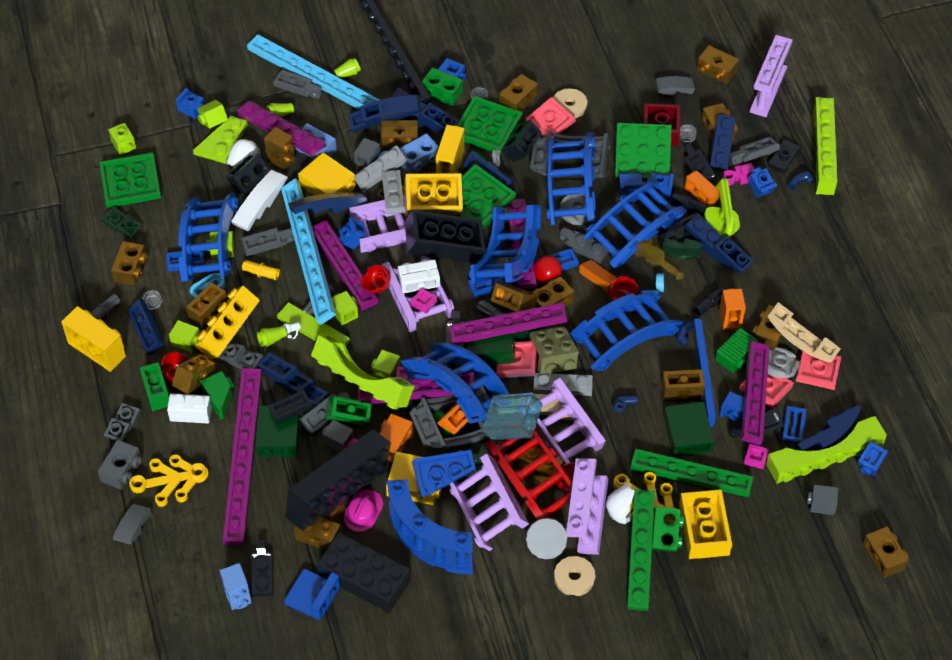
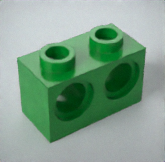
M433 67L422 81L430 97L450 105H454L463 93L462 79Z
M159 362L140 367L152 411L168 407L169 395Z
M655 508L652 550L677 552V547L681 548L682 535H679V527H683L684 515H680L681 509ZM667 514L672 515L675 519L674 524L667 525L663 517ZM670 535L673 543L668 546L664 545L661 540L662 536Z

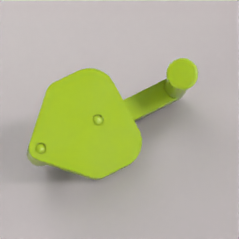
M722 178L715 186L720 192L722 208L708 207L704 212L705 220L723 238L726 236L730 238L740 228L738 214L732 210L728 179Z

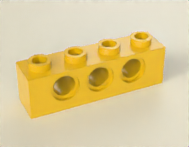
M244 286L237 289L233 288L227 295L229 299L218 307V314L209 319L206 330L203 329L196 337L198 341L194 346L210 360L221 355L260 301ZM213 332L217 334L218 339L214 337Z

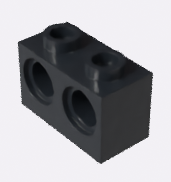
M531 120L516 126L501 150L512 162L527 157L542 132Z
M249 153L225 177L237 193L247 194L254 189V185L266 176L270 169L259 154Z

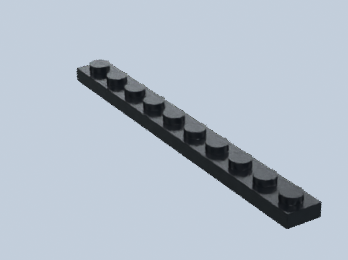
M360 0L362 10L367 12L369 22H373L375 32L380 34L382 44L387 46L388 54L394 58L396 68L401 70L403 80H407L410 92H414L418 96V100L428 105L429 102L431 103L430 95L373 0Z

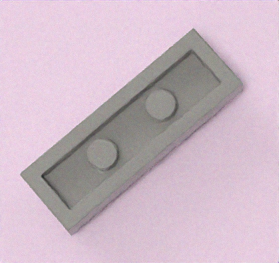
M396 145L355 175L356 183L365 192L382 180V172L394 171L408 160Z
M400 170L382 172L386 214L405 212Z
M536 373V376H534L533 393L550 394L553 382L561 378L572 395L592 396L593 375H540Z

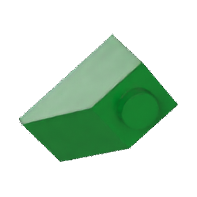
M221 371L201 381L203 393L206 396H210L212 407L220 420L224 418L233 396L231 390L233 383L229 376L225 377Z

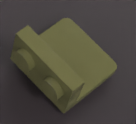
M556 327L530 333V339L539 355L537 370L540 375L576 369L579 351L565 327Z

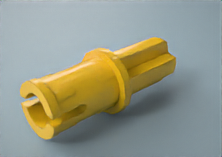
M245 260L242 264L243 271L256 274L258 277L263 276L276 281L280 274L278 268L266 266L264 263L258 264Z

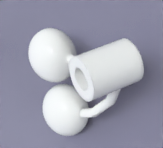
M299 322L293 324L285 323L283 325L287 334L296 331V335L293 337L295 339L298 335V330L301 329Z

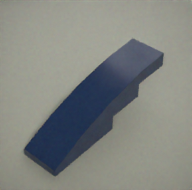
M337 192L305 197L290 202L288 205L294 214L308 209L314 214L327 209L335 214L363 203L367 199L361 193Z
M270 352L257 364V367L292 395L305 390L313 407L329 396L328 392L314 385L312 379L299 373L296 366Z

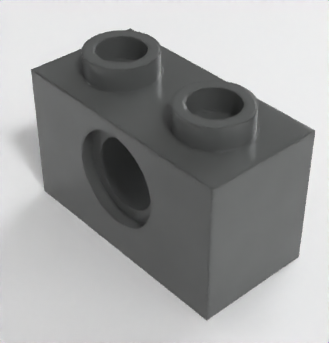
M117 440L98 470L100 481L122 490L125 484L129 483L134 469L138 468L142 458L139 448Z

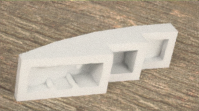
M271 170L246 198L232 219V224L249 231L256 218L260 219L266 207L270 208L286 182L287 176Z

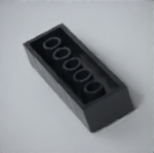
M375 430L368 432L289 488L285 517L302 531L309 526L315 525L321 517L327 516L336 506L342 505L351 495H356L362 487L369 485L373 479L386 472L391 442Z

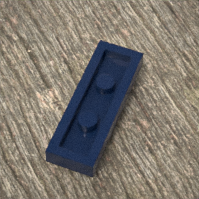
M718 114L716 117L709 159L711 168L724 171L728 169L736 117Z
M476 151L470 152L463 165L466 169L469 170L476 164L508 188L512 186L514 180Z
M138 299L128 310V313L146 353L153 355L164 342L145 300Z

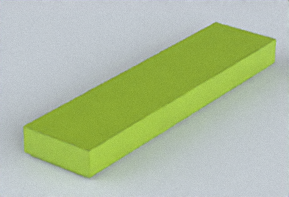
M289 302L277 315V319L283 323L293 324L299 322L301 329L298 331L314 341L317 340L318 335H332L344 342L345 346L350 342L349 337L325 323L320 325L316 322V318Z

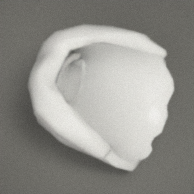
M240 139L233 144L227 158V164L235 167L249 153H257L261 157V151L255 142Z
M625 483L613 491L606 501L609 516L622 524L628 523L633 518V510L630 512L629 510L634 490L630 488L629 483Z

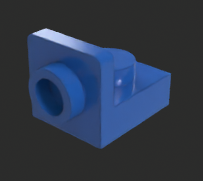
M870 441L858 460L859 470L865 475L870 476L871 474L876 476L888 451Z

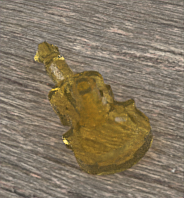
M652 239L647 242L643 240L636 246L638 250L634 254L637 257H645L646 261L652 266H662L670 274L675 275L677 280L684 278L683 272H679L665 260L664 251L659 249L658 246L654 247L652 245Z

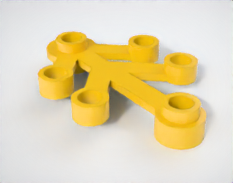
M172 455L169 459L170 466L172 468L180 467L186 471L178 473L162 464L159 459H152L149 463L151 471L161 472L166 476L145 480L143 476L136 475L130 479L129 485L134 493H142L146 488L167 484L161 493L155 496L156 504L163 507L168 503V496L180 481L187 480L184 486L175 492L176 500L181 503L185 502L188 499V492L196 483L207 479L208 469L201 463L191 465L182 460L179 455Z
M647 472L644 475L643 481L647 486V490L655 491L654 510L656 507L677 509L673 507L671 497L672 485L669 483L661 485L660 494L664 497L665 504L663 506L658 502L655 488L656 475L652 472ZM619 474L614 478L613 488L615 490L625 483H629L630 488L633 490L639 489L631 484L629 478L624 474ZM631 502L629 512L633 510V502ZM667 514L663 517L667 525L674 524L675 519L673 516Z

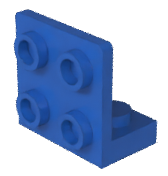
M303 569L285 598L284 604L321 621L340 589L339 575L331 573L327 579Z

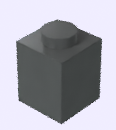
M364 138L354 152L355 164L366 168L377 160L378 155L381 153L380 144Z
M332 420L322 431L323 444L338 452H342L351 439L354 438L353 429Z
M813 485L812 492H808L807 504H810V512L828 515L835 514L838 502V488Z

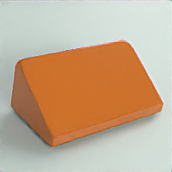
M694 171L686 177L684 189L700 203L706 205L707 208L713 207L720 196L719 190L698 171Z
M592 260L582 263L579 267L580 274L607 293L612 282L617 278Z
M456 403L437 424L452 434H456L468 420L463 410Z

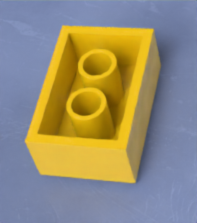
M461 174L405 175V216H409L412 210L461 216L463 210Z
M77 306L61 321L68 344L111 372L126 357L121 334L116 329L109 328L101 319L97 320L88 310H82Z
M722 490L681 493L679 508L681 509V515H684L683 530L688 558L730 556L732 540Z

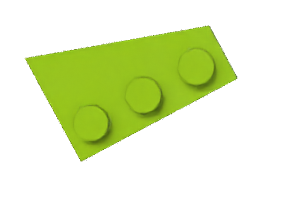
M230 116L227 121L193 149L194 155L227 164L229 152L233 144L241 139L248 126V121Z

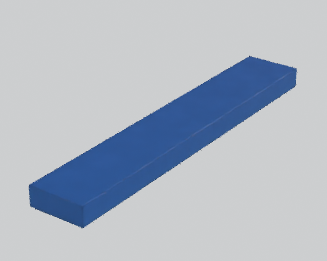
M572 248L550 255L555 256L560 261L562 271L579 266V261ZM487 277L484 281L477 284H471V280H468V286L474 298L493 293L495 283L517 285V281L505 282L504 277Z
M694 319L692 330L698 370H703L705 383L702 400L710 427H713L716 412L703 324L701 319Z

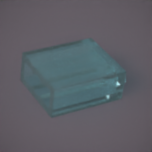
M533 393L493 396L482 430L492 440L532 438L543 404Z

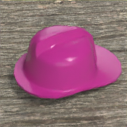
M362 490L354 495L344 514V520L348 528L357 532L370 529L383 508V498L373 490Z

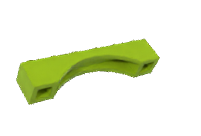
M816 97L813 109V125L816 132L817 148L816 194L834 195L837 185L834 98Z
M318 335L311 356L317 359L319 364L330 367L331 371L336 374L343 375L346 381L359 385V389L372 393L375 399L385 401L390 408L398 409L408 406L415 385L402 377L379 379L365 373L352 360L344 342L332 335Z
M876 416L857 422L854 430L847 438L830 448L818 451H800L784 448L768 454L766 465L776 483L789 482L799 475L805 476L813 470L824 469L835 462L841 463L849 457L862 455L870 441L882 447L887 434Z

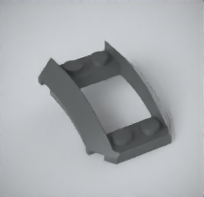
M549 131L548 135L543 138L540 136L533 146L530 169L548 176L546 143L550 141L551 136H555V143L580 141L586 136H565L555 134L552 131ZM604 133V136H594L596 147L595 157L592 160L594 179L607 177L605 170L608 149H611L609 135ZM582 148L562 149V150H567V151H581ZM582 174L554 177L566 180H584Z
M483 386L475 390L474 394L480 403L489 399ZM455 395L432 399L422 398L418 406L414 407L410 412L424 447L451 448L483 440L504 430L492 406L485 410L488 418L478 422L481 429L465 435L443 439L432 414L438 410L448 412L457 403L458 399Z

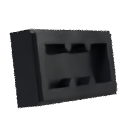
M784 139L780 145V150L776 151L769 161L768 167L784 174L800 151L801 146Z
M302 390L269 405L268 408L276 423L279 424L312 409L313 404L305 390Z

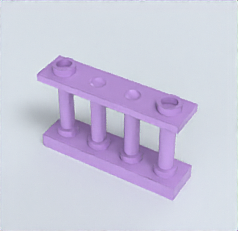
M775 35L754 84V89L758 90L751 106L750 113L767 117L788 67L783 64L791 48L792 39Z
M404 195V196H403V200H404V209H405V195ZM385 200L349 208L350 217L364 222L369 236L359 239L361 253L406 243L402 214H386ZM394 215L399 230L388 232L384 217ZM377 219L381 234L370 236L366 221Z
M421 255V261L425 259L431 260L430 256ZM389 262L382 264L390 272L391 281L388 288L409 332L417 330L416 322L419 319L445 311L448 319L452 318L454 305L452 300L447 298L441 284L440 287L433 288L434 290L428 291L437 296L441 304L433 306L427 314L422 311H412L411 300L414 296L409 298L408 296L405 297L404 293H402L401 285L397 280L398 269L392 268Z
M561 378L553 382L550 394L531 405L525 399L520 403V415L523 418L525 417L528 422L531 420L538 428L536 433L547 448L552 447L558 455L557 458L563 461V465L570 463L568 459L588 447H593L596 452L603 448L606 440ZM555 399L559 400L563 408L540 421L535 411ZM566 415L570 416L574 424L552 437L546 427ZM581 431L585 436V440L563 453L557 443L573 433Z
M486 453L480 458L483 463L482 469L462 483L457 481L451 483L449 490L457 498L476 536L474 537L476 544L480 548L483 547L491 551L493 548L489 539L511 524L523 529L529 523L496 459ZM486 475L490 476L492 480L490 485L468 500L464 490ZM493 492H498L500 496L499 501L476 516L472 507ZM502 508L507 509L509 513L507 518L487 532H484L480 523Z
M576 459L566 536L579 537L577 548L579 554L599 555L608 478L607 476H595L596 459Z

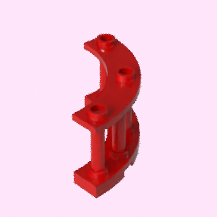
M524 417L521 420L525 424V428L502 444L498 443L495 445L490 440L485 445L521 497H527L528 500L525 503L536 519L550 518L552 513L570 502L573 484L555 458L558 455L552 447L547 448L536 433L538 428L532 420L528 422ZM531 433L532 439L509 455L505 454V450ZM539 444L545 454L520 471L516 470L514 472L510 466L513 464V461ZM551 460L558 472L532 490L531 488L527 490L522 484L524 477ZM563 478L571 491L544 509L543 507L540 509L534 501L537 499L536 496Z

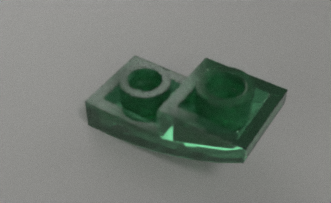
M115 206L101 218L104 224L129 239L143 226L129 214L127 216L124 215Z
M665 238L662 255L680 259L700 258L703 244L686 238L683 244Z

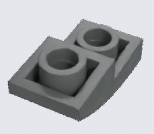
M667 76L656 78L655 80L658 93L674 96L676 91L693 94L695 90L693 80L689 77Z
M230 342L219 356L224 362L239 369H259L257 364L264 358L263 354L246 351L243 345Z
M122 403L115 419L111 418L104 437L124 442L139 418L141 410Z
M132 504L121 519L113 535V540L131 545L142 533L141 526L151 516V508Z

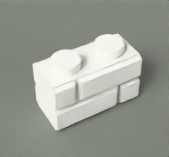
M425 259L419 263H404L398 266V278L402 293L419 291L421 288L440 287V276L435 260Z
M170 394L168 403L170 421L210 423L212 412L210 396Z

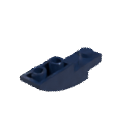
M398 88L391 98L410 94ZM418 100L420 112L405 117L408 120H417L419 126L444 134L446 125L457 126L459 123L457 119L429 102L426 105Z
M397 96L362 105L361 110L349 114L351 130L355 133L382 123V121L400 120L420 112L418 96Z
M699 214L685 225L684 228L697 239L696 244L727 268L741 274L754 262L728 236L723 238Z
M861 406L849 407L842 414L829 417L824 430H819L810 438L800 440L796 450L818 451L830 448L843 441L854 428L861 411Z

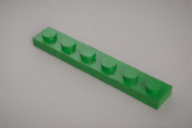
M635 449L631 463V470L643 473L652 472L656 476L710 489L722 490L723 492L748 498L753 481V476Z
M634 489L628 610L648 611L655 500V491Z

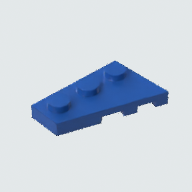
M471 450L412 460L420 500L472 473L476 469Z

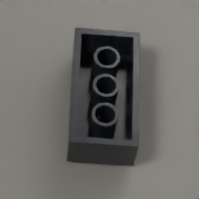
M412 210L404 222L408 254L477 263L486 251L482 220Z
M338 533L317 564L319 576L328 579L331 573L339 575L340 588L388 613L391 612L411 581L409 568L341 533Z

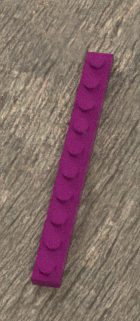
M242 368L223 534L224 545H244L262 378L261 369Z

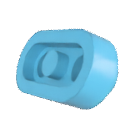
M212 273L193 284L190 288L191 298L194 300L211 282L218 284V287L224 289V277H220L219 273Z

